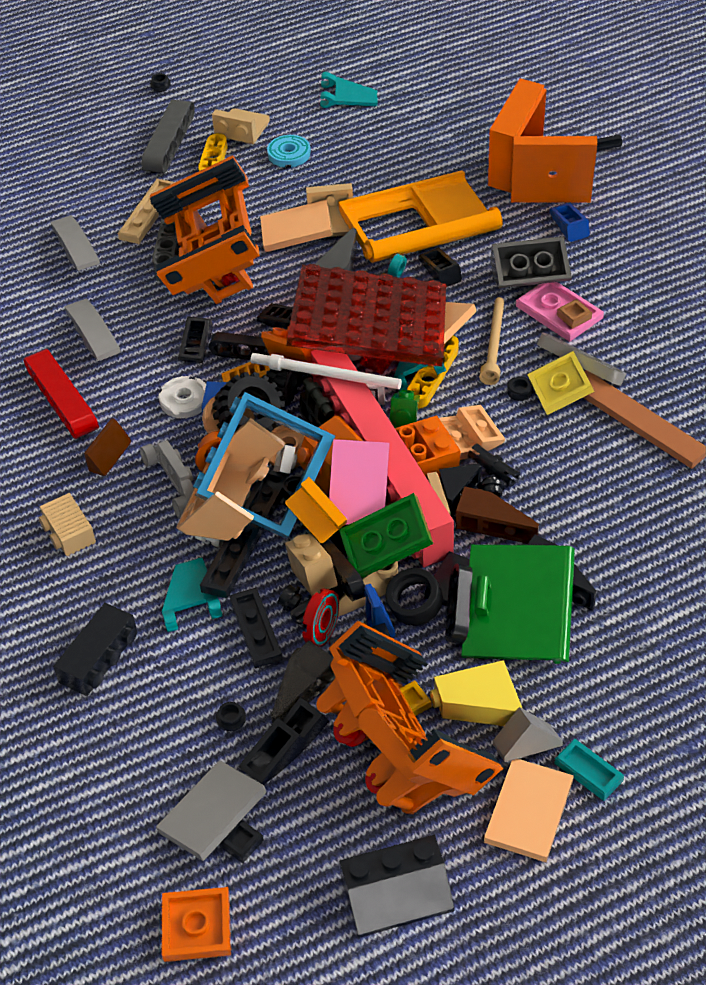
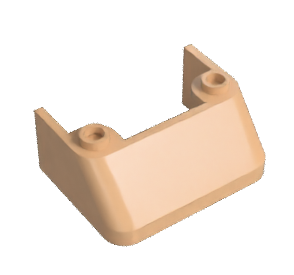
M250 418L233 434L207 490L214 494L205 501L195 496L198 489L194 488L177 524V529L191 536L229 541L231 538L237 539L244 527L254 518L253 515L241 508L248 492L257 479L262 481L269 471V467H267L269 460L284 447L285 442ZM206 463L202 473H206L210 465L209 463Z

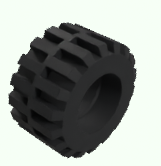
M244 372L240 376H234L220 389L214 398L216 401L213 403L212 409L217 411L213 414L214 420H219L217 424L218 429H221L224 422L230 423L233 413L229 412L235 398L243 396L244 392L279 409H283L285 407L284 401H280L283 395L281 391H276L277 385L275 382L270 384L268 382L269 377L264 375L260 378L259 373L253 372L251 375L248 372ZM259 414L258 420H254L270 432L279 425V423ZM243 415L235 432L250 418Z

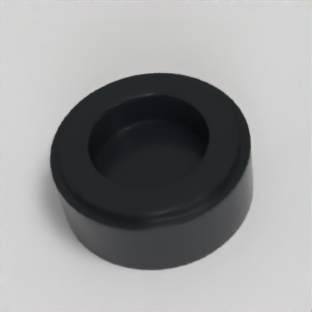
M518 376L508 381L507 394L511 399L524 401L532 396L533 385L530 379Z

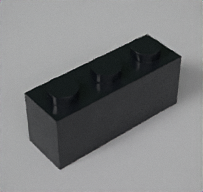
M104 603L54 664L53 668L58 682L78 693L88 696L94 688L101 684L103 676L109 668L118 662L120 654L126 646L135 640L137 628L134 616L108 603Z

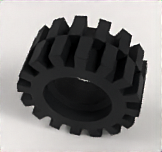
M270 369L266 373V376L269 377L268 382L270 384L275 382L277 385L276 391H281L283 395L280 401H284L285 406L290 405L291 401L294 400V394L296 395L298 392L297 387L300 386L299 379L302 374L298 371L282 369L281 371Z

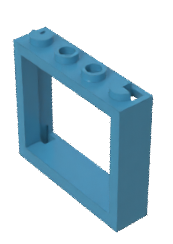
M244 392L241 399L235 398L229 412L233 413L230 423L224 422L217 437L222 439L218 448L212 446L205 462L210 464L206 473L200 472L193 487L198 489L195 496L206 501L214 494L207 489L246 408L318 442L295 492L301 488V483L308 477L315 481L335 435ZM243 508L254 516L251 521L252 523L283 538L289 537L297 520V517L289 508H287L280 525Z

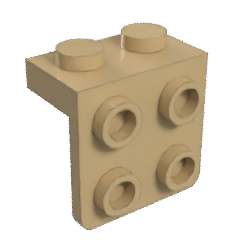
M215 109L212 113L214 134L220 133L225 135L226 139L250 144L256 142L270 122L268 115L240 109H231L230 112Z
M352 183L306 187L307 204L327 200L333 234L329 237L344 236L350 229L341 216L338 202L353 198Z

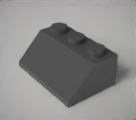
M564 236L492 244L490 261L493 278L499 288L572 280Z

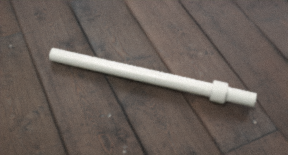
M252 353L251 363L269 366V369L281 371L282 369L387 388H401L402 380L398 378L285 359L283 355L277 354L268 356Z

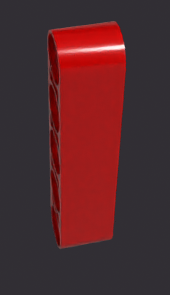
M47 348L23 358L29 375L74 439L99 429L94 413Z

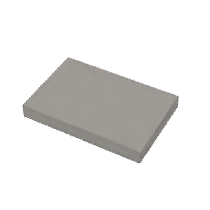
M219 760L156 828L159 834L204 861L267 791L261 783Z

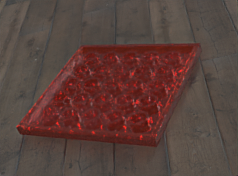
M316 264L302 265L286 346L442 367L444 357L446 284L436 280L421 281L413 277L398 278L390 274H369L362 270L356 272L346 271L340 267L324 268Z

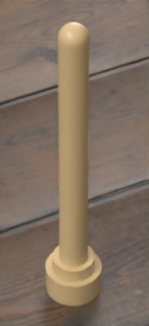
M501 297L496 298L494 302L487 362L480 369V381L486 385H494L500 380L501 370L496 363L504 308V299Z

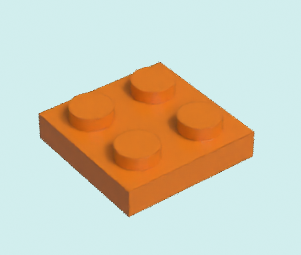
M228 887L162 893V958L164 962L231 955L230 898Z

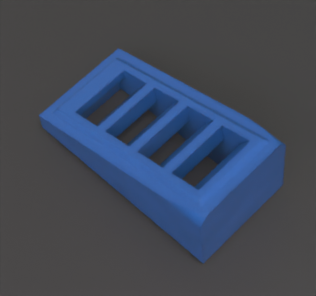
M570 202L549 209L550 215L569 242L586 238L590 235L589 220Z
M371 583L365 585V612L368 626L372 627L385 623L391 638L395 637V628L375 588Z

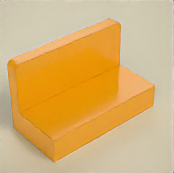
M310 477L303 481L301 488L285 501L286 506L320 544L326 542L347 523V518Z

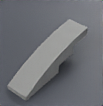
M72 215L50 222L52 230L58 236L59 243L65 250L68 260L77 271L100 264L91 243Z
M87 298L64 306L68 317L74 323L76 331L82 337L85 347L97 361L121 353L120 347L109 328Z

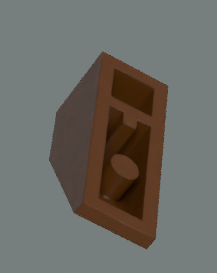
M464 487L456 509V529L526 544L530 542L534 535L538 536L539 523L489 491Z

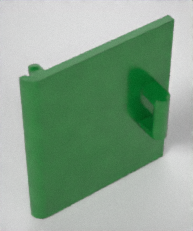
M471 545L469 567L472 568L473 574L468 635L462 644V658L552 660L555 664H560L561 661L569 662L575 549L571 546Z

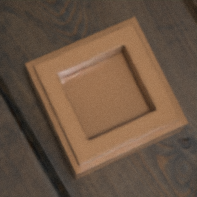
M575 299L558 308L557 316L573 329L592 319V312Z

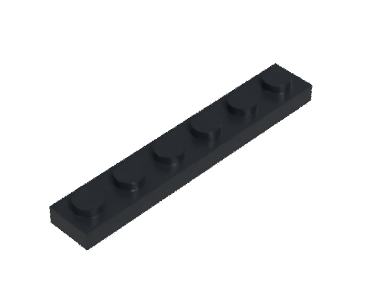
M269 470L262 481H257L243 508L270 520L284 494L283 482L289 477V474ZM250 522L244 527L237 539L224 540L200 584L201 593L228 599L265 530L264 528Z

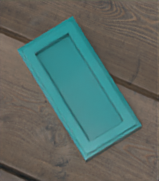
M575 738L555 758V765L567 774L573 775L576 781L603 801L624 781V774Z

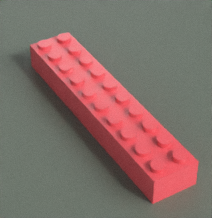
M339 342L311 351V361L313 364L357 371ZM311 374L313 381L321 386L324 397H328L331 401L332 409L335 412L334 416H340L363 441L389 443L385 507L414 493L418 497L434 543L411 554L414 559L418 558L422 567L425 568L443 561L449 551L454 553V520L365 383Z

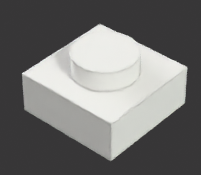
M284 445L277 452L273 471L290 474V471L295 468L297 454H294L296 447Z

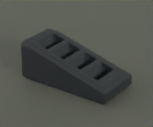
M439 247L418 255L420 262L442 289L462 281L460 265Z
M270 303L257 316V321L272 328L278 327L287 330L288 326L299 327L297 322L305 310Z
M187 316L178 361L203 363L213 329L211 319ZM193 331L203 332V334L193 333ZM191 338H198L201 341L191 340ZM189 345H196V346H200V348H193V347H188V346H189ZM186 352L198 353V355H189Z

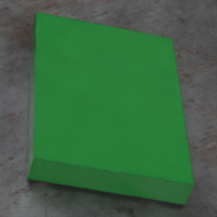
M414 493L339 529L348 561L360 574L361 578L434 544L418 497Z

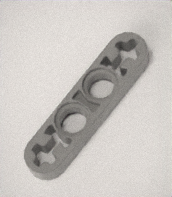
M541 333L537 342L538 346L559 357L574 351L583 369L611 383L622 385L626 376L624 371L552 335Z

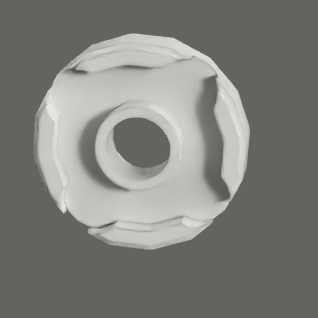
M189 376L171 379L163 385L162 391L159 393L158 398L161 409L167 415L175 418H189L202 412L201 407L206 383L199 378H195V380L189 379ZM182 395H189V397L184 399L179 398Z

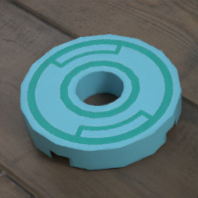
M298 135L277 137L267 147L269 160L279 167H285V165L297 167L304 164L309 159L311 152L309 142Z

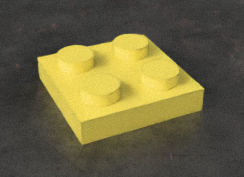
M574 351L527 374L547 415L594 392Z

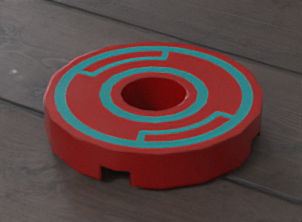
M325 588L320 589L321 593L316 592L311 597L303 616V624L307 625V632H302L305 643L318 648L324 646L330 639L339 614V598L337 593Z

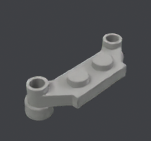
M168 440L156 445L148 444L140 447L141 458L145 466L149 467L159 462L178 491L180 497L172 499V505L176 516L180 519L194 491L191 483L193 476L190 468L183 465L179 451L173 449Z

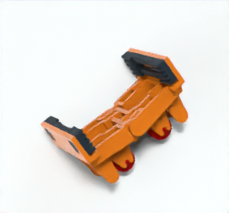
M233 155L150 194L151 204L154 209L156 208L161 218L164 219L165 224L168 225L175 222L177 241L180 245L179 256L177 255L156 265L157 276L172 295L182 291L190 294L203 288L213 301L219 304L222 302V299L244 289H253L252 281L245 268L254 265L253 259L260 256L259 247L250 236L251 228L242 191L249 187L248 178ZM219 200L222 219L206 226L197 210ZM212 281H213L219 288H222V287H224V286H227V287H225V288H223V289H221V290L218 291V290L215 288V286H214V284L212 283Z
M357 621L329 647L334 657L330 666L336 678L317 699L316 707L322 713L327 714L331 712L338 715L333 727V734L338 742L355 747L370 739L382 752L372 761L365 776L367 788L372 793L377 794L376 799L380 805L385 807L393 805L401 808L404 813L411 815L442 794L452 797L465 793L475 795L503 769L495 756L482 749L476 750L452 740L449 735L435 729L431 730L433 736L425 734L400 690L403 687L401 682L408 684L407 678L412 680L414 678L412 674H418L417 669L423 670L421 665L425 667L428 665L419 651L360 621Z

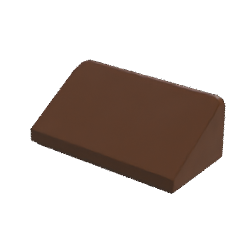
M111 418L84 452L90 472L106 476L131 443L130 437L116 419Z

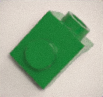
M399 390L398 393H394L392 396L390 422L394 428L417 422L420 395H414V391Z

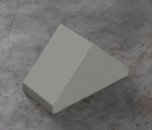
M520 707L493 740V746L504 762L563 746L561 738L549 723Z

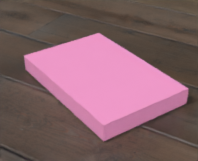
M558 282L539 284L516 300V307L569 342L603 319L604 315L602 310ZM577 299L592 312V319L572 329L557 316V309Z
M333 439L329 499L347 518L345 525H349L385 507L389 443Z

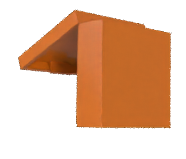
M519 78L490 128L488 186L511 193V202L591 203L597 136H543L547 89H544L543 84ZM556 171L557 174L550 175L549 172Z

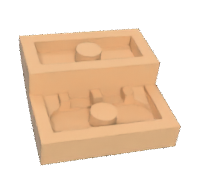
M481 405L460 407L456 416L439 418L461 450L460 460L467 459L469 451L479 455L478 452L472 449V446L475 444H479L485 450L490 451L505 441L504 436Z

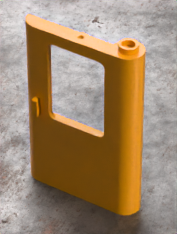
M463 170L338 202L342 218L349 229H356L357 242L363 250L365 259H369L371 263L393 258L396 254L405 255L501 229L503 225L500 210L496 206L490 207L489 211L486 209L466 181ZM414 208L427 227L374 241L367 238L358 222Z

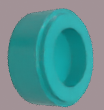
M396 254L393 257L388 268V276L397 279L402 275L407 263L405 256Z

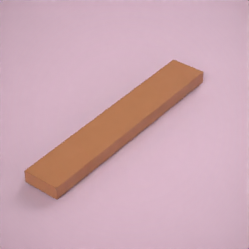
M587 370L584 371L594 390L593 393L583 397L585 400L691 469L706 457L705 445Z

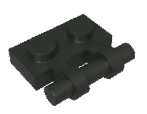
M308 377L303 381L305 392L300 393L299 412L306 422L319 427L331 419L335 412L332 409L333 405L329 398L324 397L322 394L321 386Z

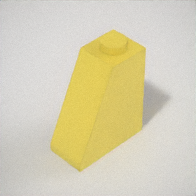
M504 660L434 677V689L430 690L433 707H439L443 719L505 726L519 707L522 708Z

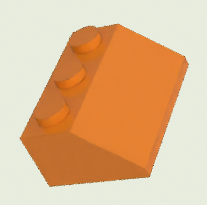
M334 416L318 427L335 435L334 439L363 441L340 416ZM306 436L297 453V462L304 470L318 443ZM333 442L314 481L328 498L330 494Z

